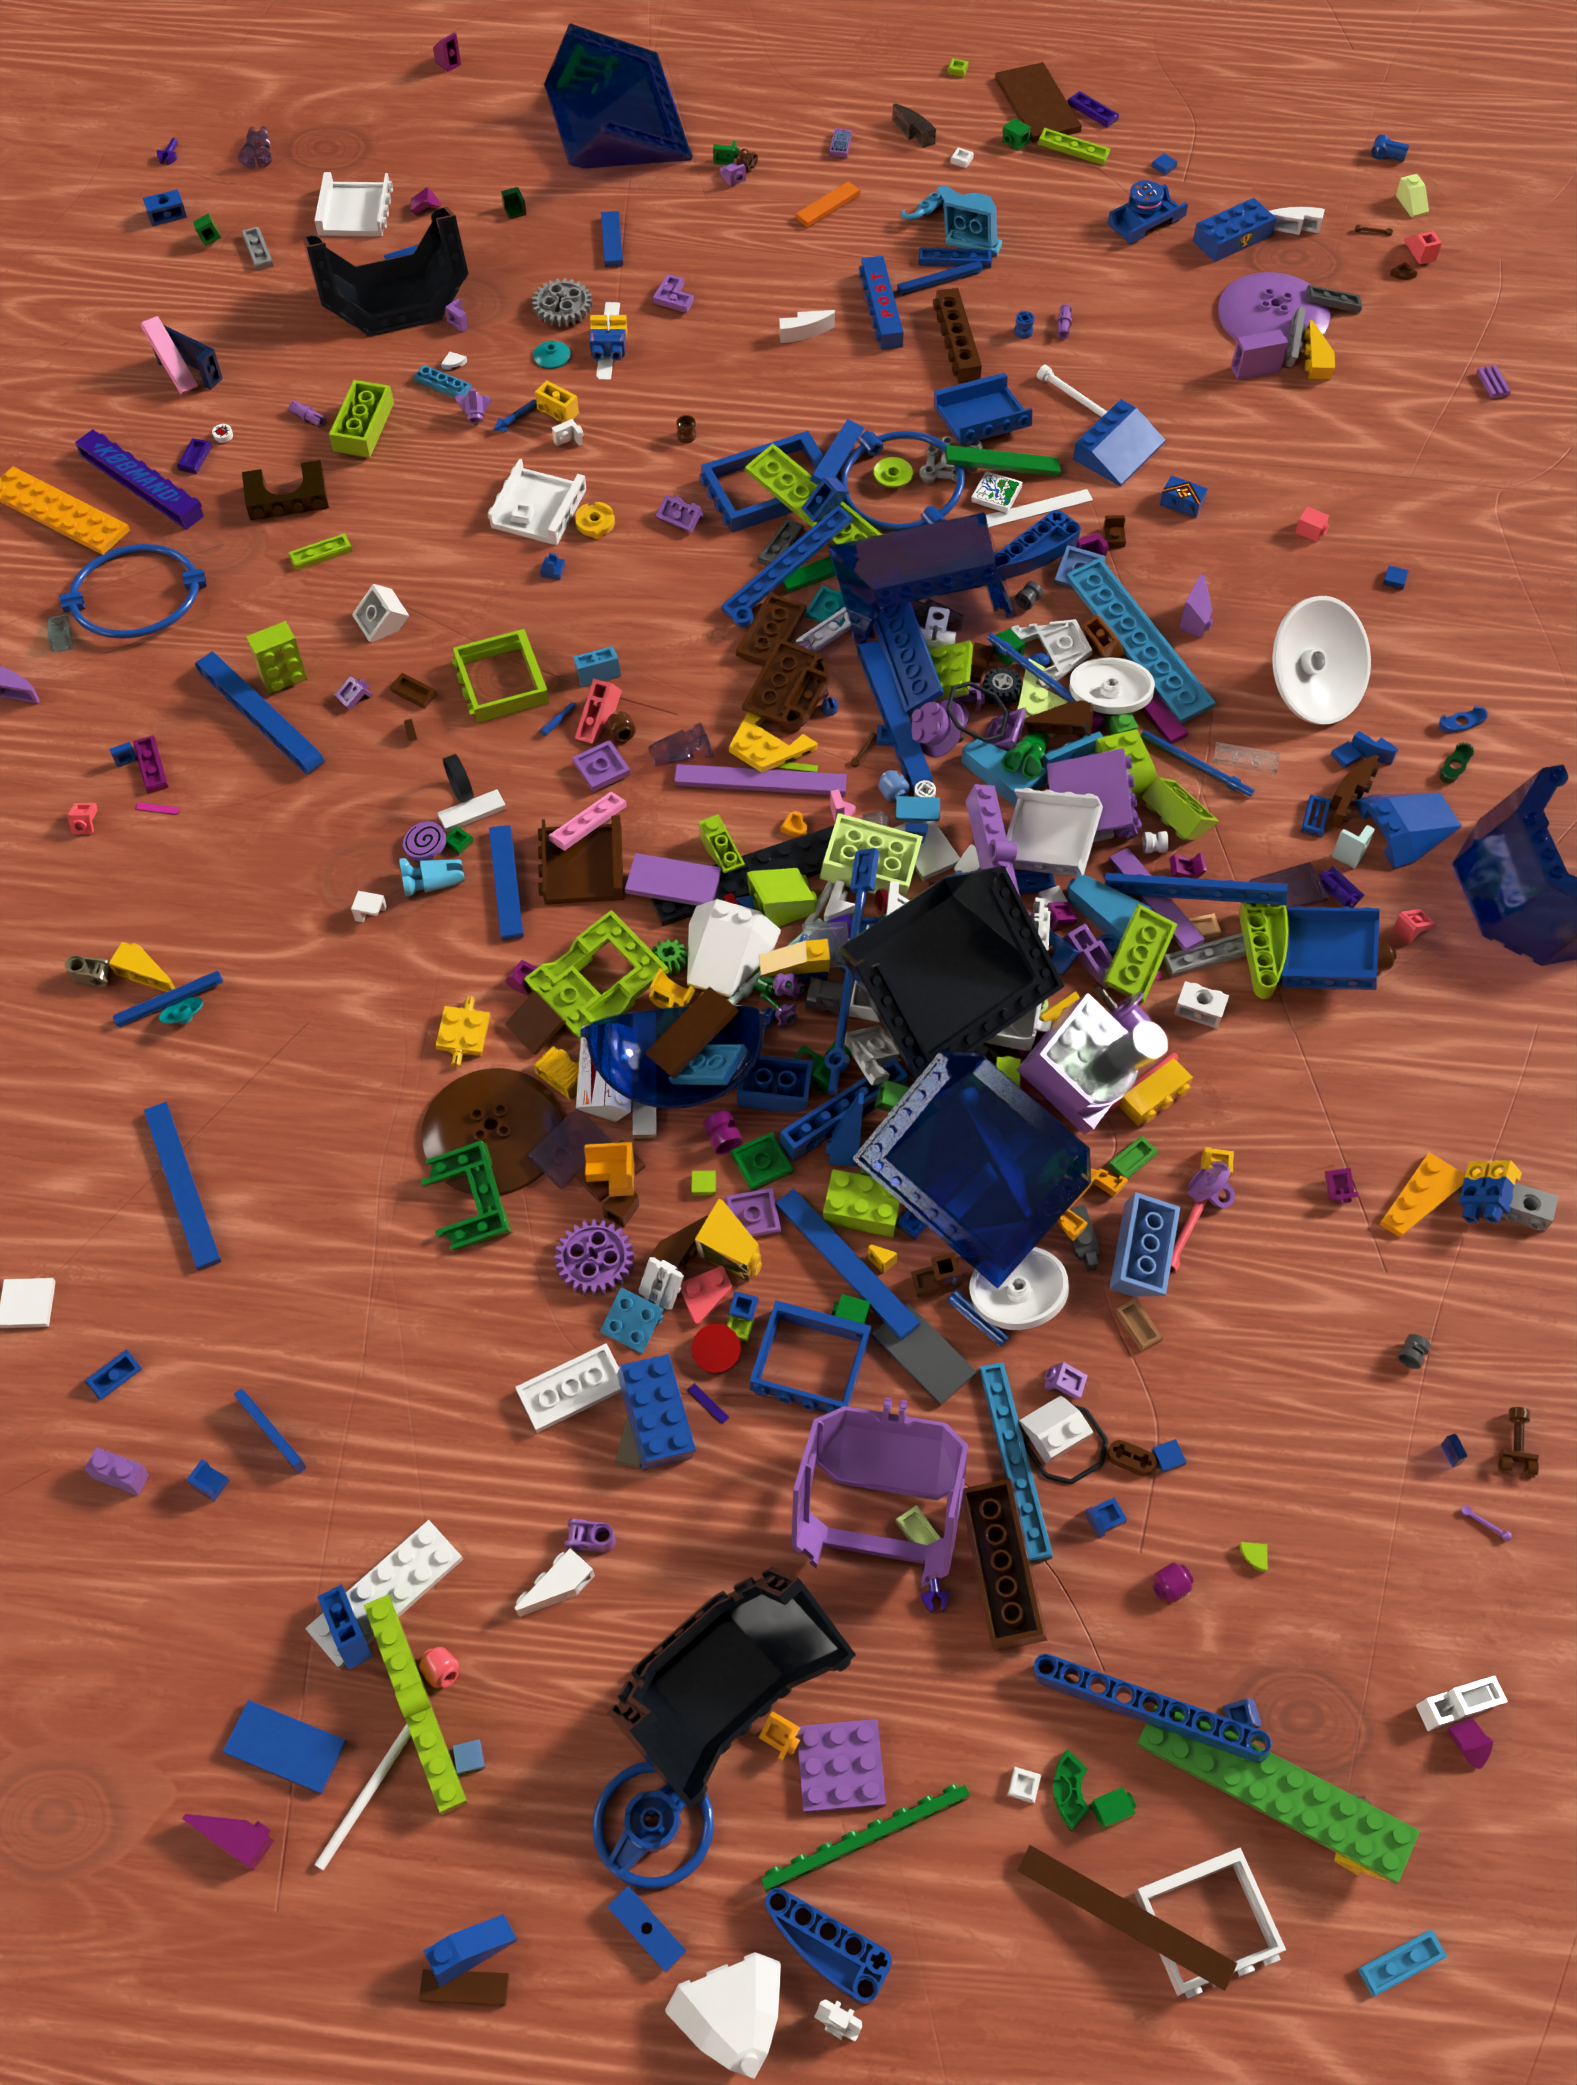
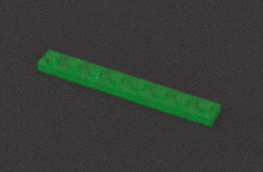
M957 1783L950 1785L942 1790L943 1795L934 1799L932 1795L924 1797L917 1802L918 1806L911 1810L903 1807L893 1812V1818L885 1822L880 1818L867 1825L868 1829L859 1834L857 1830L843 1835L841 1837L842 1842L835 1845L828 1842L816 1848L817 1853L807 1857L806 1854H802L793 1858L790 1861L792 1865L781 1869L780 1866H776L765 1872L766 1877L761 1879L766 1894L774 1888H780L967 1801L970 1794L966 1785L964 1784L958 1787Z

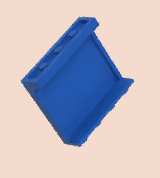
M1005 372L934 391V408L960 445L1032 426V408L1024 410L1007 387L1008 376Z
M1286 907L1288 916V946L1282 970L1283 988L1377 990L1380 908Z

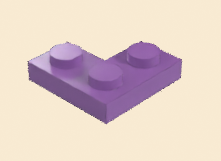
M667 274L653 296V304L687 313L694 302V295L681 292L685 285L684 278Z

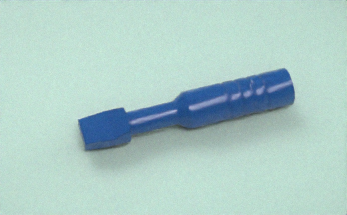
M571 702L559 715L551 719L540 730L541 734L547 736L562 722L563 717L571 713L577 706L576 703Z

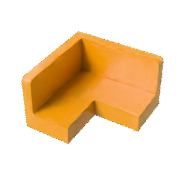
M632 1142L585 1145L586 1182L609 1181L610 1197L634 1195L635 1163Z

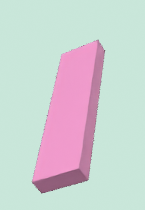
M156 316L141 322L142 330L180 395L198 387L197 382L159 317Z
M613 792L608 793L551 833L549 841L565 851L609 820L611 816L626 808V801Z

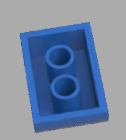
M746 1053L742 1060L737 1091L738 1107L784 1113L804 1110L808 1103L813 1061Z

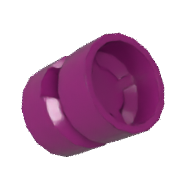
M729 1111L716 1112L704 1120V1129L707 1136L711 1137L710 1143L717 1155L729 1154L731 1150L742 1146L743 1139L739 1130L735 1128L736 1123Z

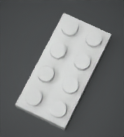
M607 1343L515 1387L537 1433L621 1393L617 1377L619 1367Z

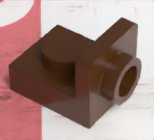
M1124 515L1105 516L1103 535L1108 543V547H1125Z

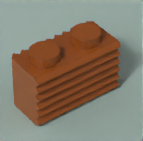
M1099 615L1094 616L1082 625L1087 639L1102 658H1119L1124 655L1125 652L1120 640Z

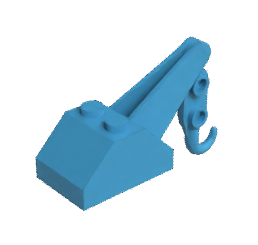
M940 186L937 188V192L931 193L924 201L920 202L916 212L905 214V210H902L900 216L905 220H916L921 216L930 215L933 210L942 205L946 237L950 230L954 229L965 232H953L951 237L954 239H964L966 242L991 248L997 243L996 206L991 197L979 193L961 195L948 186Z

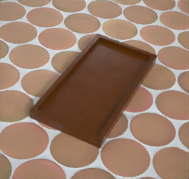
M1043 62L995 73V80L1019 121L1031 127L1030 140L1032 143L1039 141L1044 128L1066 135L1081 132L1082 125Z

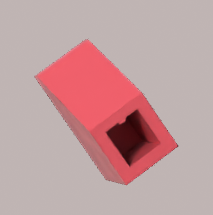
M1434 231L1404 238V242L1419 265L1436 261L1442 243Z

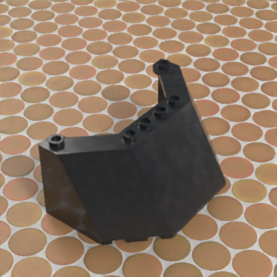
M448 207L435 209L431 214L432 222L413 254L354 266L327 248L325 242H322L318 236L302 237L321 305L368 336L442 320L446 311L445 307L452 303L460 286L469 274L456 215Z
M771 1567L763 1571V1577L756 1581L753 1577H750L736 1584L733 1588L735 1591L729 1594L722 1591L714 1595L635 1665L631 1672L634 1677L633 1680L625 1682L617 1696L620 1700L618 1706L616 1704L611 1706L607 1713L677 1798L689 1809L692 1806L699 1805L706 1798L705 1793L708 1789L706 1784L721 1754L730 1748L731 1742L736 1737L747 1733L752 1726L751 1724L758 1717L765 1716L771 1710L772 1704L779 1698L787 1696L792 1688L828 1671L838 1670V1672L845 1670L851 1664V1659L856 1656L855 1652L798 1577Z

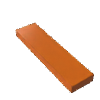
M848 181L796 213V219L808 228L860 196V189Z

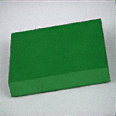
M773 1132L730 1151L732 1159L751 1192L794 1173L793 1167Z

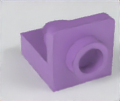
M734 162L720 168V175L730 186H734L746 181V167L744 164L737 165Z
M456 299L445 307L447 322L461 332H464L468 329L467 315L463 311L462 301Z
M350 676L334 695L351 710L364 694L368 697H371L373 694L368 690L370 686L361 678L356 680Z
M1062 1362L1051 1366L1047 1370L1044 1389L1048 1391L1057 1389L1076 1400L1082 1396L1088 1375Z

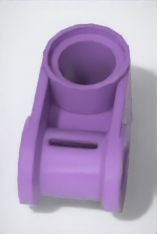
M582 1519L568 1520L570 1530L568 1541H565L564 1544L566 1549L608 1553L615 1547L616 1537L609 1524ZM603 1533L610 1535L605 1542L597 1541L599 1535Z

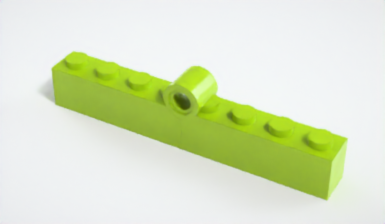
M388 1594L363 1606L440 1814L444 1816L468 1805V1801L395 1606Z

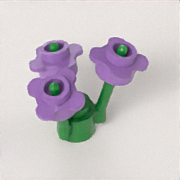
M779 973L775 978L760 976L756 982V989L762 992L761 998L767 1000L777 1009L775 1017L779 1020L778 1026L782 1028L786 1024L789 1025L794 1022L797 1017L795 1013L797 1006L795 1004H783L780 1006L770 996L786 994L794 997L795 1001H798L805 991L804 980L799 975L795 978L793 973H788L787 975Z

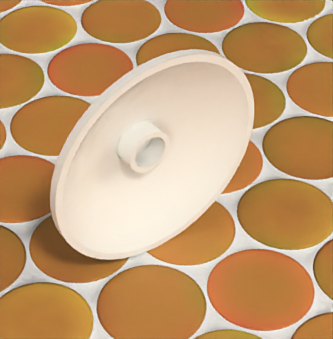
M1310 597L1300 601L1288 611L1277 630L1273 646V673L1278 691L1288 708L1302 720L1312 724L1338 722L1346 718L1358 706L1369 682L1371 653L1366 631L1355 612L1344 602L1333 597Z

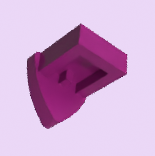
M428 187L411 198V211L415 215L428 206L434 209L441 207L438 198Z
M521 960L513 972L507 976L505 983L512 989L528 995L531 990L524 978L537 967Z
M1474 1719L1448 1727L1449 1736L1460 1749L1464 1758L1475 1768L1481 1769L1490 1757L1493 1747L1492 1739L1485 1735Z

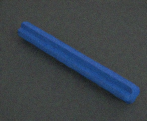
M980 261L898 283L897 291L902 295L976 274L982 271V264Z
M219 971L212 972L114 1014V1022L118 1027H121L221 984L223 978Z

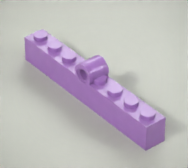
M974 784L965 801L980 870L1005 866L1019 894L1012 864L1017 856V844L1015 841L1007 840L995 786Z

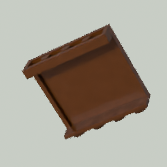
M620 815L611 816L612 824L600 825L565 851L549 841V835L561 826L546 827L545 819H542V828H538V840L542 841V846H538V857L542 859V864H538L539 878H542V883H538L539 896H543L545 904L624 900Z

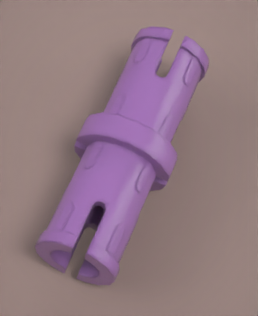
M1068 304L1060 307V316L1057 319V336L1062 340L1069 337V328L1072 324V308Z
M295 400L289 404V411L300 416L303 421H309L319 428L325 424L326 417L315 412L310 406H304Z

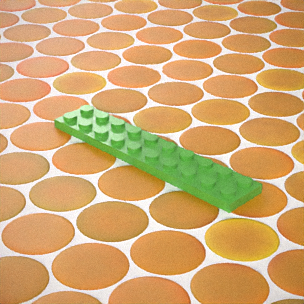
M1156 1705L1152 1712H1155L1158 1709ZM1179 1712L1170 1714V1718L1175 1722L1184 1720V1716ZM1202 1721L1196 1725L1202 1732L1211 1730V1726L1207 1722ZM1146 1723L1137 1742V1746L1398 1885L1420 1830L1271 1752L1265 1761L1253 1762ZM1231 1731L1223 1734L1224 1738L1230 1742L1238 1740V1736ZM1251 1743V1747L1255 1751L1261 1752L1265 1750L1257 1746L1256 1744Z

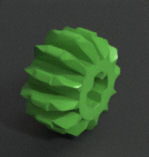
M667 938L665 943L659 940L658 946L652 947V952L668 967V975L670 977L673 972L679 975L681 969H686L688 953L684 944L679 945L677 939L674 942H670L669 938Z

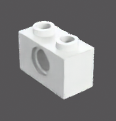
M1185 981L1174 1015L1218 1029L1229 995L1223 994L1219 990H1211L1197 983Z

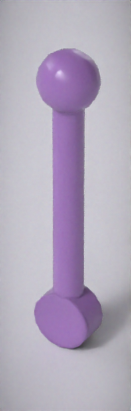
M1465 1505L1461 1508L1460 1512L1464 1517H1472L1501 1535L1504 1541L1511 1540L1512 1535L1509 1531H1502L1473 1513L1470 1506Z

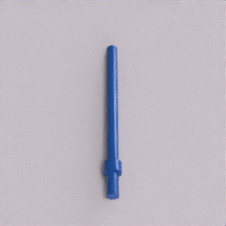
M992 632L988 635L987 640L998 647L999 652L1011 657L1069 702H1077L1069 690L1014 650L1009 642L1006 640L1002 641Z
M1146 730L1142 732V739L1220 780L1233 791L1238 790L1249 797L1253 796L1255 790L1243 784L1241 779L1235 776L1230 777Z

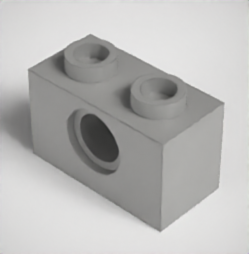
M1515 1183L1513 1199L1509 1205L1511 1207L1510 1214H1502V1217L1510 1222L1528 1225L1535 1230L1546 1231L1554 1220L1559 1196Z

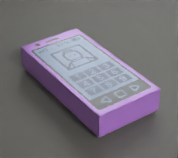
M835 128L830 147L831 157L847 158L852 130Z

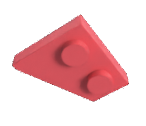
M723 1265L683 1281L680 1285V1293L696 1328L703 1323V1319L711 1311L713 1312L717 1308L721 1299L725 1298L732 1291V1284Z

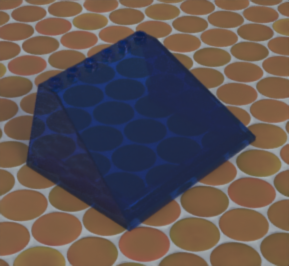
M570 23L544 83L569 165L587 169L692 160L693 156L658 53Z
M985 512L829 546L856 648L858 644L867 643L866 641L869 637L871 639L875 638L873 624L882 608L982 586L987 588L994 612L998 611V609H1003L1006 618L1016 616L1014 604Z
M940 1051L852 1158L853 1161L997 1289L1091 1183L1090 1148L981 1053Z

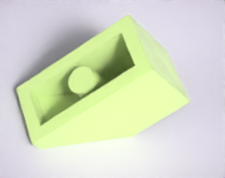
M1417 174L1402 177L1396 193L1400 203L1411 218L1428 215L1429 207L1426 186Z

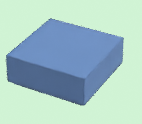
M480 1739L453 1746L458 1775L485 1769Z

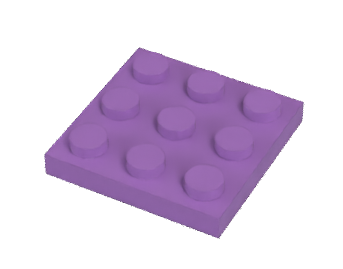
M877 1719L798 1726L801 1728L797 1738L800 1740L798 1754L803 1813L886 1806Z

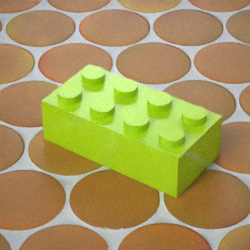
M353 380L329 433L333 452L371 457L394 405L389 385Z

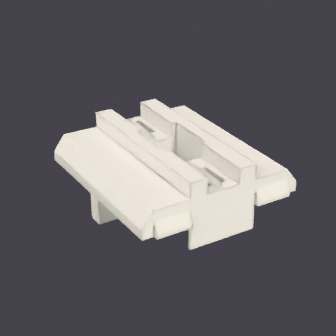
M650 1257L638 1292L646 1300L655 1302V1305L672 1309L677 1294L681 1291L680 1285L684 1275L675 1270L677 1267L665 1260L660 1262L656 1258Z
M826 1999L821 2001L814 2018L825 2024V2031L840 2040L845 2036L855 2042L862 2029V2021L853 2016L854 2011L852 2009H849L848 2012L840 2008L841 2003L836 2001L835 2005Z

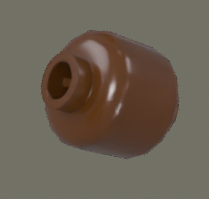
M615 712L606 720V729L611 739L615 742L624 743L634 737L636 727L632 718L626 712Z
M1381 941L1378 944L1377 973L1391 969L1394 960H1396V951L1387 942Z

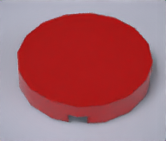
M719 1323L708 1324L701 1328L694 1336L691 1345L692 1356L696 1364L705 1372L714 1374L725 1373L732 1369L739 1361L741 1342L735 1331L727 1325Z

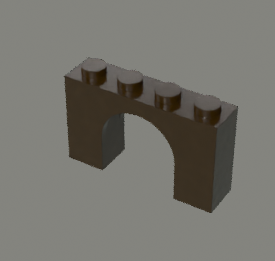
M321 460L301 463L302 484L294 492L285 495H276L267 491L262 469L242 472L245 504L250 520L329 508Z

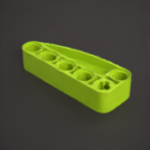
M1241 903L1239 918L1253 991L1257 997L1267 999L1275 991L1286 959L1288 946L1286 905Z

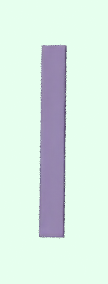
M677 764L675 786L830 795L831 791L839 789L841 796L846 794L847 774L768 770L761 773L756 769L682 764Z

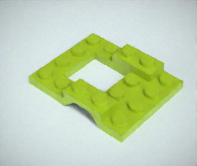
M610 910L577 936L568 952L555 962L540 965L526 976L524 980L533 991L539 992L566 1021V1027L581 1041L582 1026L613 1023L636 1004L635 999L650 988L659 968L663 969L665 974L669 973V969ZM610 942L634 969L601 995L579 971L593 961L592 955Z

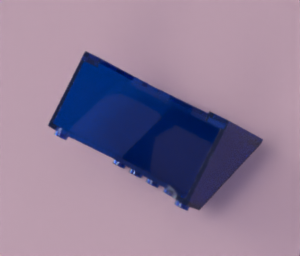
M1564 764L1542 768L1482 816L1452 863L1483 937L1491 941L1495 939L1505 944L1503 947L1519 955L1523 953L1533 958V962L1541 966L1577 960V877L1567 872L1548 830L1550 823L1544 812L1557 787L1563 786L1568 780V773Z

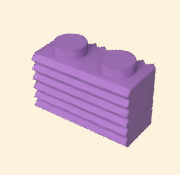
M99 1447L95 1448L85 1467V1471L92 1479L134 1495L140 1494L149 1477L148 1471L141 1463L131 1459L128 1460L104 1449L101 1450Z

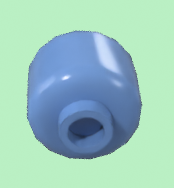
M886 771L879 779V790L889 802H896L897 796H907L910 790L908 781L899 771Z

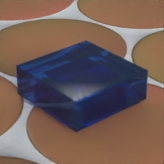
M1456 1434L1447 1436L1440 1444L1452 1468L1461 1465L1468 1456Z

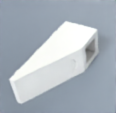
M571 1549L566 1553H560L553 1562L554 1566L547 1573H541L534 1582L535 1586L529 1592H524L517 1599V1605L514 1607L517 1615L522 1617L577 1596L595 1577L593 1569Z

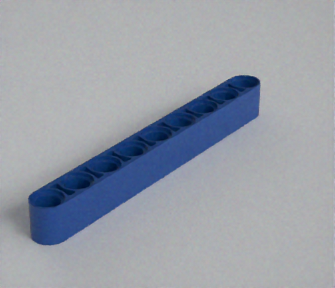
M879 641L858 644V658L884 725L888 726V734L893 738V748L903 774L910 785V791L913 792L916 784L920 781L926 780L933 783L932 774L919 742L912 738L911 721L904 710Z
M211 651L195 662L199 673L306 775L325 763L322 754L216 653Z
M1041 1654L1034 1661L1035 1679L1046 1687L1253 1762H1263L1270 1754L1271 1739L1266 1732L1050 1654ZM1044 1665H1049L1053 1668V1671L1046 1675L1042 1674L1039 1669ZM1073 1674L1079 1678V1681L1070 1684L1066 1682L1065 1677ZM1101 1684L1105 1687V1690L1102 1693H1095L1091 1690V1686ZM1121 1693H1127L1130 1695L1131 1700L1127 1703H1122L1117 1699V1696ZM1151 1702L1158 1709L1152 1713L1147 1712L1143 1705ZM1179 1712L1184 1716V1720L1175 1722L1170 1718V1714ZM1202 1721L1207 1722L1211 1726V1730L1202 1732L1196 1725ZM1232 1731L1236 1733L1238 1740L1230 1742L1224 1738L1223 1734ZM1260 1741L1264 1744L1265 1750L1261 1752L1255 1751L1251 1747V1743Z

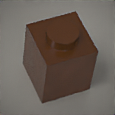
M634 1191L632 1196H609L602 1206L604 1217L625 1228L640 1206L639 1197L636 1191Z

